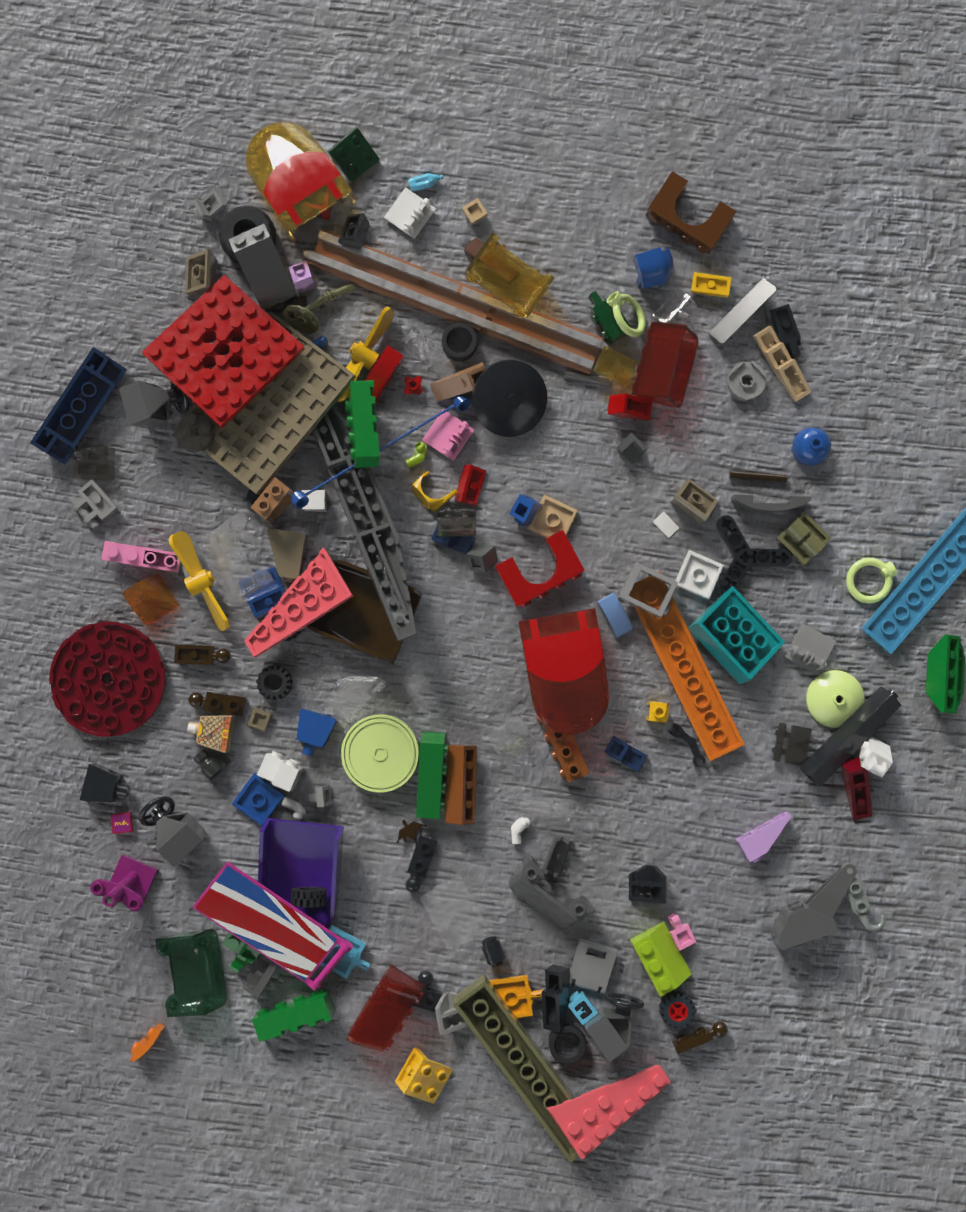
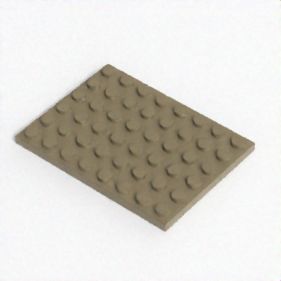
M272 311L269 312V315L305 347V350L223 429L195 403L174 427L258 496L349 387L350 381H354L356 378L351 371Z

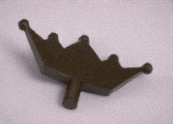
M403 820L402 823L405 827L399 830L396 843L398 844L401 839L406 842V837H409L415 843V831L421 833L419 828L426 827L427 825L415 821L408 825Z

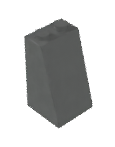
M265 224L228 239L263 310L297 296Z

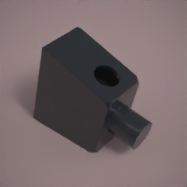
M92 763L88 765L80 800L112 803L116 801L118 795L127 797L130 786L121 784L122 774L97 763Z

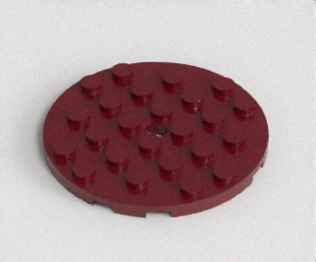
M103 621L86 625L76 630L75 633L64 640L53 658L49 673V684H51L53 702L69 724L90 735L111 737L129 733L142 726L152 717L163 699L166 687V669L160 651L146 634L128 624ZM107 673H110L113 682L110 684H106L103 681V677Z

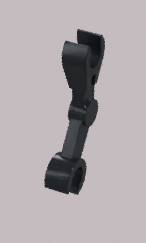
M673 723L674 726L678 727V732L668 731L672 736L681 738L688 743L693 754V765L697 766L695 761L697 757H701L702 763L705 764V757L700 755L696 739L686 734L679 724Z

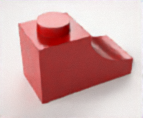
M627 393L609 395L607 414L618 418L649 421L651 418L652 401Z

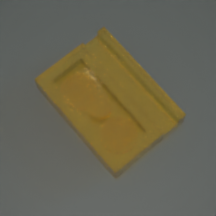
M603 346V351L599 355L592 372L627 387L638 361L607 346Z

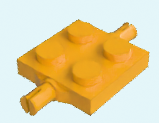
M528 975L489 980L516 1018L533 1016V999L542 998L543 989L532 991L529 986Z

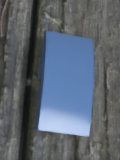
M611 593L597 601L601 613L607 619L615 637H619L633 629L615 593Z

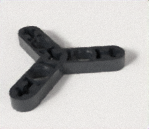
M724 515L717 520V529L733 556L730 565L716 587L717 596L721 597L723 595V590L720 588L727 585L728 581H725V578L735 583L734 588L737 589L750 566L785 567L791 563L792 554L786 549L750 548L731 516ZM723 519L730 522L728 525L730 531L735 530V532L730 533L728 536L725 534L729 532L728 529L721 526ZM731 536L739 537L740 544L738 546H733L730 543ZM743 552H745L746 556H753V552H755V563H752L753 559H747L743 562L740 556L743 555ZM762 552L768 555L769 559L766 563L759 561L758 556ZM782 553L787 557V560L783 563L780 559L773 560V557L781 556ZM732 568L739 570L740 576L738 579L730 577V570Z

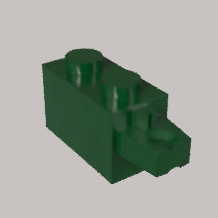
M596 291L589 294L588 298L592 303L590 306L592 310L590 318L594 325H598L602 330L600 333L604 340L609 341L612 345L625 337L627 334L618 326L614 318L613 307L606 302L607 299L605 297L601 299ZM621 312L624 321L629 327H631L626 318L624 317L623 313Z

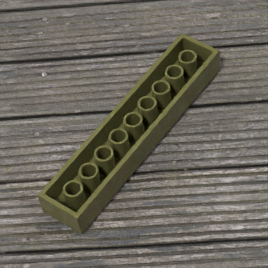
M485 974L453 997V1006L571 1163L578 1158V1155L546 1108L562 1104L563 1101L572 1100L576 1097Z

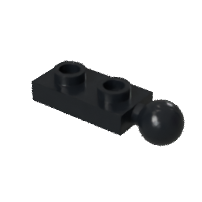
M419 835L407 873L412 874V877L407 879L405 884L409 892L415 893L420 889L421 882L419 878H426L438 841Z

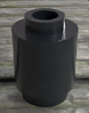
M496 936L482 940L481 948L487 964L493 967L503 964V960L506 957Z

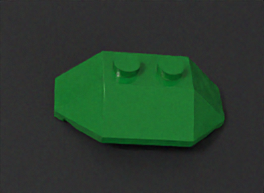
M944 635L928 653L926 693L941 713L957 714L958 706L963 697L965 653L961 644V636Z

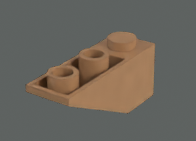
M481 362L430 383L436 401L473 391L477 378L486 369L485 365Z

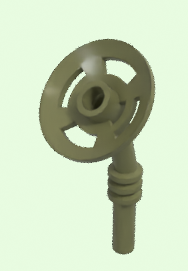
M352 282L335 290L330 289V292L326 291V294L323 292L322 296L305 307L298 305L287 306L283 312L284 319L297 331L308 334L315 333L319 329L320 324L318 318L311 311L325 302H332L333 299L336 300V297L355 290L356 287ZM289 311L294 312L295 319H292Z

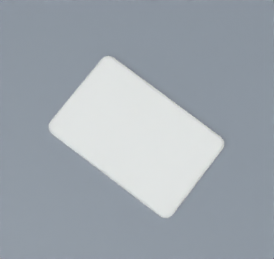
M662 512L653 521L668 538L679 529L665 512Z

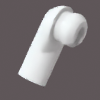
M284 798L281 806L295 811L293 818L302 820L303 815L306 814L302 805L290 798Z
M518 818L511 826L512 844L522 843L521 832L525 828L530 827L531 822L529 818Z

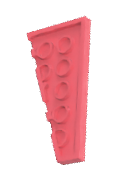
M323 547L320 550V554L314 561L312 560L309 563L308 568L292 583L276 606L271 608L265 619L244 640L253 657L257 658L354 597L326 548Z
M654 1065L637 1072L635 1075L621 1078L615 1083L606 1084L581 1094L577 1098L563 1101L562 1104L546 1109L578 1157L583 1160L671 1081L660 1065Z

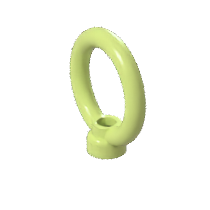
M618 291L612 293L606 302L613 307L614 318L620 329L631 337L641 336L646 328V319L639 303L628 294H620ZM624 302H627L637 315V329L629 327L622 317L620 308Z
M864 558L855 562L849 569L846 577L847 588L856 600L868 604L876 603L883 600L889 594L893 584V577L898 575L890 561L885 564L875 558ZM868 565L879 568L882 576L885 578L883 589L873 596L861 594L854 585L856 572Z

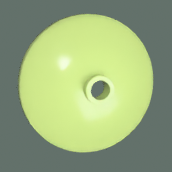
M838 670L827 671L818 675L809 685L806 694L807 707L812 717L820 724L831 728H840L865 701L863 689L857 679L846 672ZM837 696L842 698L840 703L836 701Z

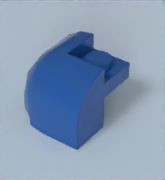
M661 247L639 253L635 255L633 260L638 274L636 279L638 288L646 289L657 285L658 289H660L670 280L674 264L669 248L662 251Z

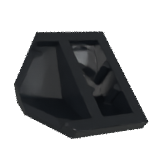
M644 865L629 874V901L666 903L667 876L657 866Z

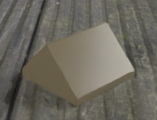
M210 249L190 255L186 261L185 294L203 295L216 281V257Z
M688 478L670 502L702 524L707 520L719 500Z

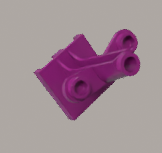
M123 854L118 861L111 880L97 879L91 884L90 890L95 896H104L102 903L107 907L113 908L119 902H122L131 911L137 912L144 905L158 869ZM110 898L113 899L111 904L107 902Z

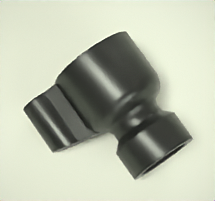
M205 749L201 750L193 758L197 764L202 766L201 771L209 780L216 777L232 762L225 753L210 758L209 753Z

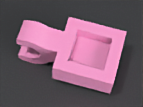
M673 913L667 916L671 926L674 928L669 933L677 950L681 951L696 942L689 925L686 923L682 925L678 915Z

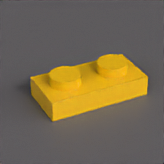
M694 272L690 293L728 298L732 277Z

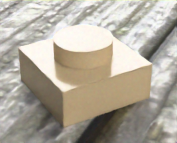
M478 198L462 207V211L471 225L488 216L487 211Z

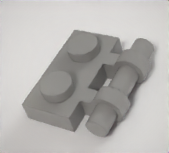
M93 479L78 491L82 496L80 500L75 496L69 499L73 505L72 508L79 512L84 518L83 521L93 529L99 526V523L95 520L98 516L105 521L119 509ZM87 503L93 509L90 513L85 508Z

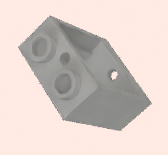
M635 562L618 598L653 616L661 618L662 615L666 616L670 609L668 603L671 598H675L679 590L676 587L678 582ZM640 571L670 585L659 610L629 596Z

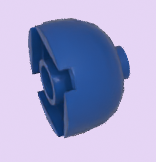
M807 428L800 431L794 437L791 451L794 458L800 464L815 466L821 464L828 457L831 451V441L825 431L819 428Z

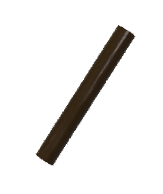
M729 471V478L787 482V475Z

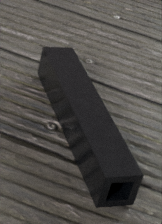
M880 687L800 769L812 782L821 787L863 745L864 741L866 742L902 706L897 700L898 695L891 689L886 690Z

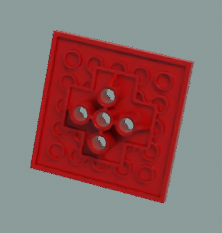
M223 275L141 353L223 429L305 350V347L227 276Z

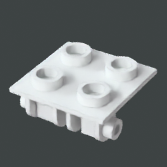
M405 187L384 218L415 239L436 208L431 205L429 199L425 198L423 200Z

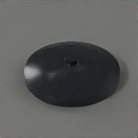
M508 359L491 364L479 375L473 388L472 406L476 418L484 428L499 436L516 437L529 432L540 422L546 410L547 389L543 378L535 368L522 361Z

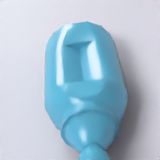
M427 173L412 177L408 180L410 190L415 192L430 188L440 179H444V176Z

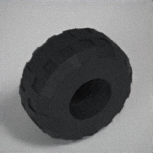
M249 205L233 208L220 222L218 230L220 244L227 256L234 262L239 263L228 239L239 235L247 228H255L265 224L276 246L277 234L275 226L270 217L260 208Z

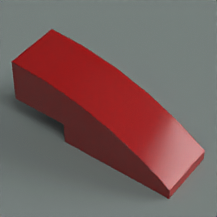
M387 345L365 380H374L372 396H375V403L404 361V356L389 345Z

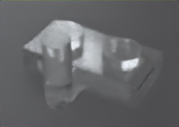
M677 288L652 317L666 328L680 317L683 319L687 330L691 331L694 329V325L690 315L684 310L693 300L691 296Z

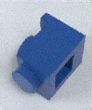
M520 494L509 514L515 517L514 521L521 525L525 523L531 524L537 511L543 504L527 495Z

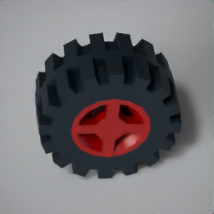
M671 991L670 994L667 993L664 998L662 997L661 1004H659V1012L667 1026L669 1025L671 1028L679 1030L682 1027L687 1028L688 1024H692L691 1021L695 1019L696 1009L693 1001L687 994L681 991Z

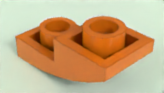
M158 1023L154 1028L151 1027L146 1038L143 1037L139 1042L134 1043L130 1051L133 1054L130 1061H136L153 1046L165 1028L164 1025Z

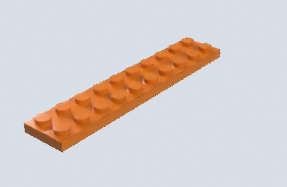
M648 576L634 583L629 596L659 610L668 587L666 583ZM670 599L668 603L670 609L666 616L662 615L661 618L634 606L708 760L712 761L745 745L674 599Z

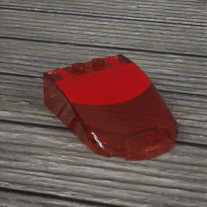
M595 608L518 621L532 705L539 720L553 731L566 735L581 734L594 728L606 714L610 699L606 664Z

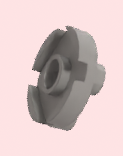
M740 362L732 368L728 375V389L733 396L742 401L755 399L765 389L766 375L758 364ZM742 377H750L751 385H744Z

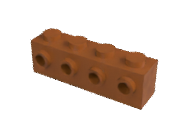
M560 702L537 710V721L540 726L544 725L546 730L543 733L547 744L551 743L554 750L551 751L554 761H559L561 768L558 770L562 779H567L569 783L590 774Z
M448 745L445 823L458 825L475 824L477 746Z

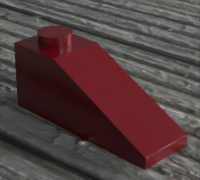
M859 757L848 759L841 766L852 819L855 821L872 817L868 770L861 767Z

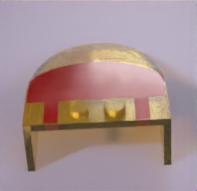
M278 122L262 128L250 141L246 151V167L249 176L292 242L296 241L292 233L293 230L341 199L348 196L352 204L356 202L351 188L335 164L312 134L305 128L294 123Z

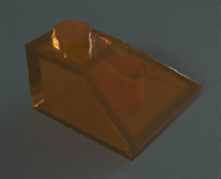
M160 573L141 580L122 592L131 609L147 626L180 605Z

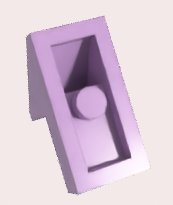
M307 261L289 267L293 283L299 294L316 288Z

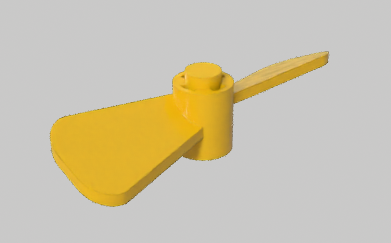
M385 307L382 310L365 343L359 341L357 344L354 342L348 351L351 353L350 358L352 360L346 368L356 376L354 381H356L362 367L369 370L379 356L372 348L394 319V311L389 307ZM350 385L337 400L338 402H342L348 397Z
M180 531L169 537L170 547L190 575L184 579L188 591L192 596L202 593L220 631L228 629V619L209 589L214 586L213 582L216 581L212 571L202 570L192 540L186 532Z

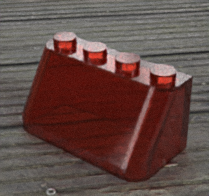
M651 322L650 328L647 331V340L642 349L641 362L637 367V377L632 386L633 396L669 407L680 408L682 406L699 343L698 336L688 326L684 324Z
M390 964L351 1026L345 1040L351 1044L383 1052L385 1049L388 1051L394 1042L392 1037L394 1034L398 1035L404 1026L402 1024L404 1018L409 1019L414 1010L412 1008L415 1002L418 1004L424 993L421 991L424 984Z

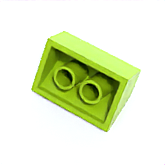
M664 921L630 939L660 997L678 988L692 974L681 952L677 950Z

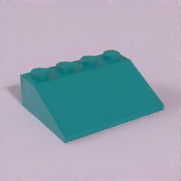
M734 586L729 588L688 627L689 631L739 684L750 681L785 643Z

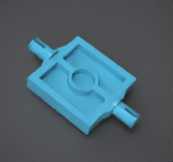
M331 925L330 931L342 939L348 940L353 945L351 951L346 952L332 972L347 979L351 970L356 966L367 971L370 963L360 959L361 952L366 943ZM336 944L320 965L325 968L341 947Z

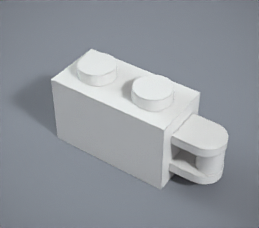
M871 736L859 748L861 767L882 778L893 763L890 746Z

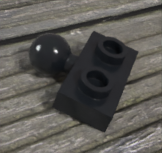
M422 971L418 976L420 985L404 983L399 1003L435 1012V1007L441 998L442 991L427 988L433 982V975L429 971Z

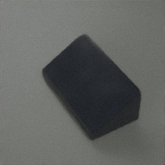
M364 213L347 217L338 240L339 244L361 249L370 225Z

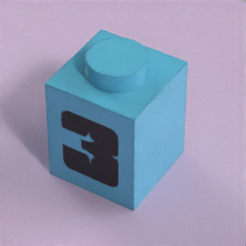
M583 990L574 992L568 998V1007L582 1025L598 1014L597 1008Z

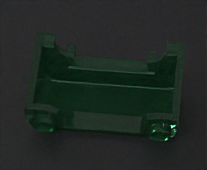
M203 929L162 936L155 939L159 955H169L174 994L170 995L165 1003L167 1017L202 1016L226 1004L227 989L219 939L215 929Z

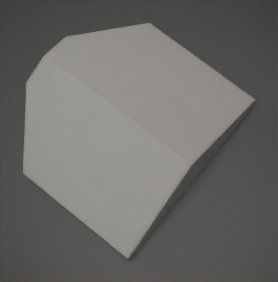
M448 992L443 994L435 1007L440 1035L468 1027V1024L453 1006V997L458 993Z

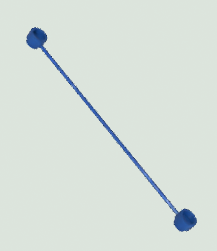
M462 394L455 396L452 406L379 449V452L454 407L460 412L466 410L470 405V400ZM354 464L307 493L301 491L294 492L291 496L292 503L297 509L305 507L309 502L307 495L354 468Z

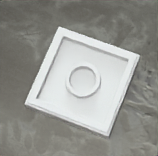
M688 550L675 580L678 582L676 587L709 600L724 565Z

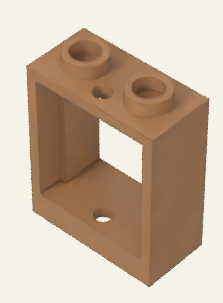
M274 477L250 508L274 525L291 504V496L294 492Z

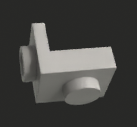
M213 189L201 200L194 199L192 201L199 216L211 219L227 206L218 189Z

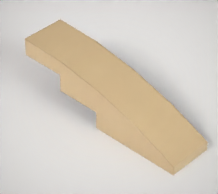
M767 326L753 335L770 367L793 401L797 402L811 393L795 359H791L784 343L779 341L772 326Z

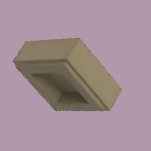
M253 708L248 726L267 732L273 714Z

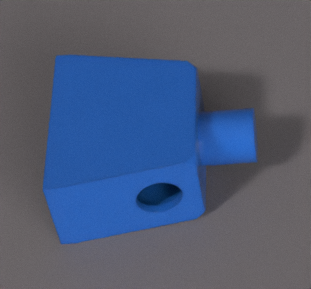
M304 708L301 709L297 740L305 742L302 754L313 756L316 746L325 747L338 719Z

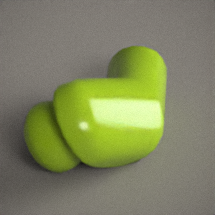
M417 442L415 444L414 456L405 460L409 468L425 460L427 446L423 442Z

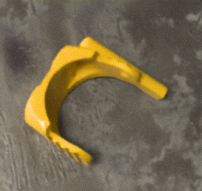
M427 471L413 483L411 490L426 509H431L435 512L454 497L458 491L454 489L440 499L427 497L421 489V480L430 473Z

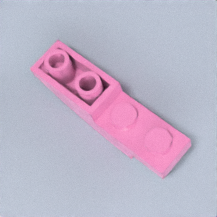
M109 541L104 542L101 560L176 573H179L181 562L174 552Z

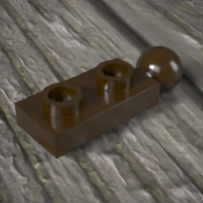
M175 644L174 664L214 665V659L222 664L229 662L231 659L230 651L225 648L215 652V646Z
M194 692L188 698V702L192 707L198 708L201 705H205L204 711L243 716L246 697L207 692L206 697H203L201 693Z
M718 1021L713 1024L711 1029L699 1027L692 1034L677 1036L676 1040L672 1041L677 1054L714 1040V1036L718 1038L726 1036L728 1028L725 1023Z

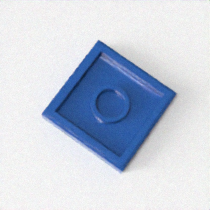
M255 772L235 798L232 805L260 826H263L266 819L271 817L286 794L263 777L258 776Z

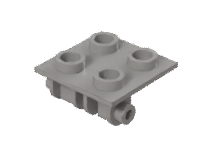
M802 623L784 657L819 675L821 670H824L827 666L826 660L836 641Z

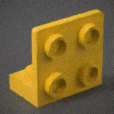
M414 1047L395 1083L404 1094L434 1104L453 1070L451 1067L429 1060L420 1049Z

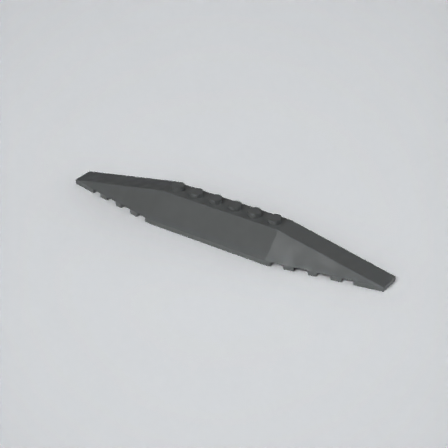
M334 404L312 430L330 478L354 464V460L350 459L352 444L348 442V432H351V430L347 428L346 419L339 412L336 404ZM354 467L332 480V483L397 641H401L417 635L400 540L370 467Z

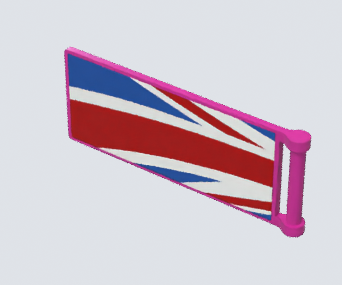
M229 862L225 863L193 905V909L305 982L316 992L319 991L323 981L346 952H350L353 948L351 942L342 939ZM338 944L341 948L317 978H310L335 945Z

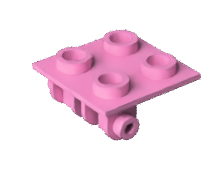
M445 412L437 417L422 441L454 461L474 432V429L467 422H462L449 412Z

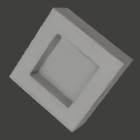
M330 785L315 788V793L308 794L309 802H317V807L332 805Z

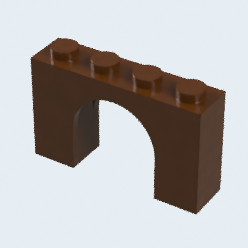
M672 171L648 207L646 216H648L651 222L664 226L667 232L680 236L683 242L696 246L699 252L709 255L736 211L720 201L706 222L700 225L684 223L676 213L675 203L686 188L688 180Z

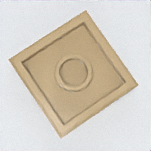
M543 495L540 502L543 505L537 511L528 530L545 538L560 530H564L567 536L578 510L547 495Z

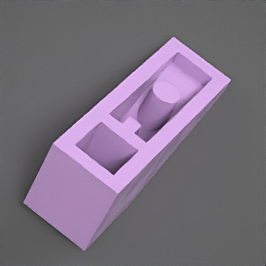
M785 811L735 839L747 861L755 863L764 858L763 855L769 851L790 820V813Z

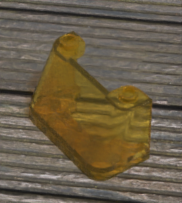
M492 232L466 269V279L472 284L477 283L509 306L519 318H527L555 278L548 272L545 275L539 274L540 270L538 268L534 270L507 250L504 243L500 245L498 242L500 237Z

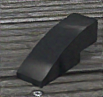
M551 965L545 969L546 989L542 991L543 1029L560 1033L563 1029L568 1005L570 968Z

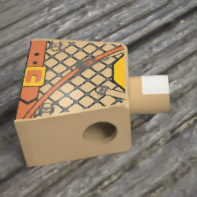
M235 715L201 716L199 723L189 722L187 733L197 735V744L225 753L230 752Z

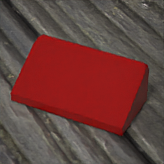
M464 465L457 488L458 493L455 495L454 501L477 507L486 470L473 465Z

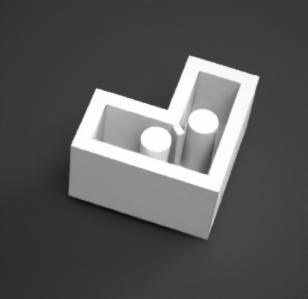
M272 751V753H266L257 775L272 781V785L290 792L296 788L304 767L300 766L301 763L299 761L283 759L282 754Z

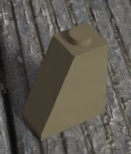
M268 528L267 534L279 577L284 578V582L293 583L298 576L302 575L308 535Z

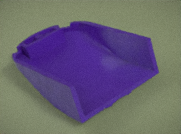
M267 818L260 830L258 882L290 904L292 888L309 886L326 888V905L312 908L296 906V908L327 929L333 920L336 909L344 826Z

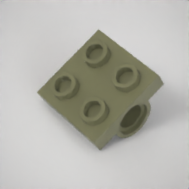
M804 511L776 539L802 565H805L825 547V544L831 537Z

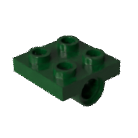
M355 127L327 151L350 183H353L380 160L358 127Z

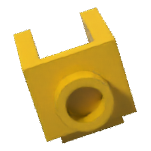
M648 701L647 705H650L649 717L646 716V720L667 722L669 703Z

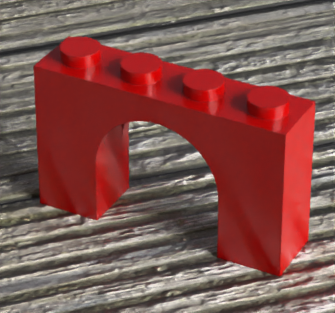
M560 530L545 538L556 563L554 574L546 582L540 584L528 582L522 576L512 557L494 566L516 607L521 606V608H524L532 603L531 599L535 597L540 599L548 595L547 591L554 587L557 590L565 585L564 581L570 578L573 581L582 576L581 572L585 570L564 530Z

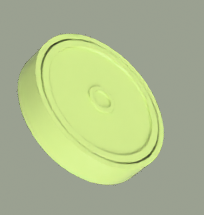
M386 714L371 715L359 720L347 732L341 748L342 764L348 777L359 787L371 792L392 791L405 784L416 770L419 761L418 740L413 730L401 719Z

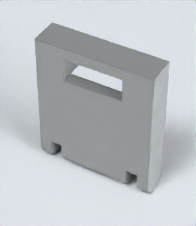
M579 938L570 968V985L572 979H575L574 986L596 993L598 988L601 987L600 994L604 995L617 955V949ZM588 947L605 952L604 959L586 954Z

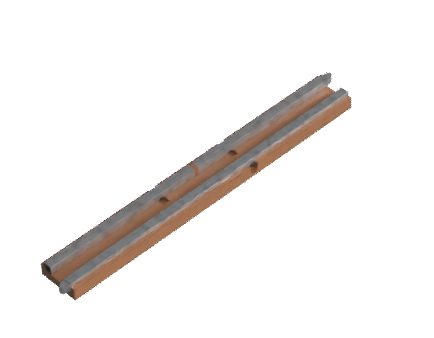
M323 228L318 235L319 241L315 251H304V256L309 260L308 264L310 267L348 282H353L356 285L450 322L465 323L476 332L583 374H590L599 349H608V345L603 342L604 338L502 298L498 300L492 294L433 271L430 273L426 272L423 267L362 244L361 249L339 244L340 235Z

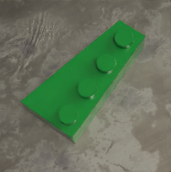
M374 380L350 381L348 400H345V412H349L346 423L347 428L351 430V432H348V442L352 444L350 459L354 460L355 468L378 467L380 454L378 432H376L375 396H372Z
M422 732L416 818L439 819L440 812L444 813L445 801H441V794H445L446 782H442L443 775L446 776L447 764H444V757H447L448 745H445L446 733Z
M320 988L317 992L312 991V995L306 997L299 995L293 998L292 1002L286 1003V1001L275 1004V1008L269 1010L263 1008L256 1011L252 1022L259 1042L285 1034V1030H289L291 1033L298 1031L304 1027V1024L312 1027L323 1019L325 1022L331 1021L336 1010L329 989L323 990Z

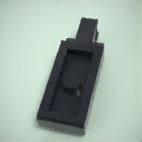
M787 304L771 309L770 315L780 342L784 343L791 359L799 357L801 353L798 346L801 345V336L790 305Z

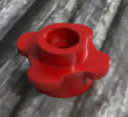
M420 376L415 378L405 377L404 383L406 388L404 393L406 395H420L423 392L421 388L422 378Z

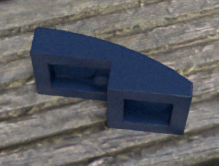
M439 522L431 538L434 542L466 555L472 549L476 539L472 535Z
M615 736L612 737L604 753L638 773L648 757Z

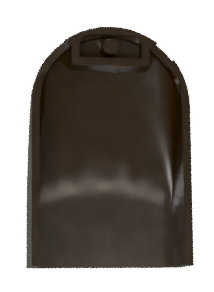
M333 560L354 597L306 627L317 634L394 665L404 640L397 641L368 570L342 560ZM408 586L414 617L423 594L416 588Z

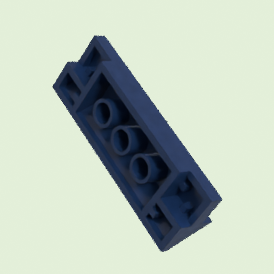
M93 347L30 444L66 465L127 372V369Z

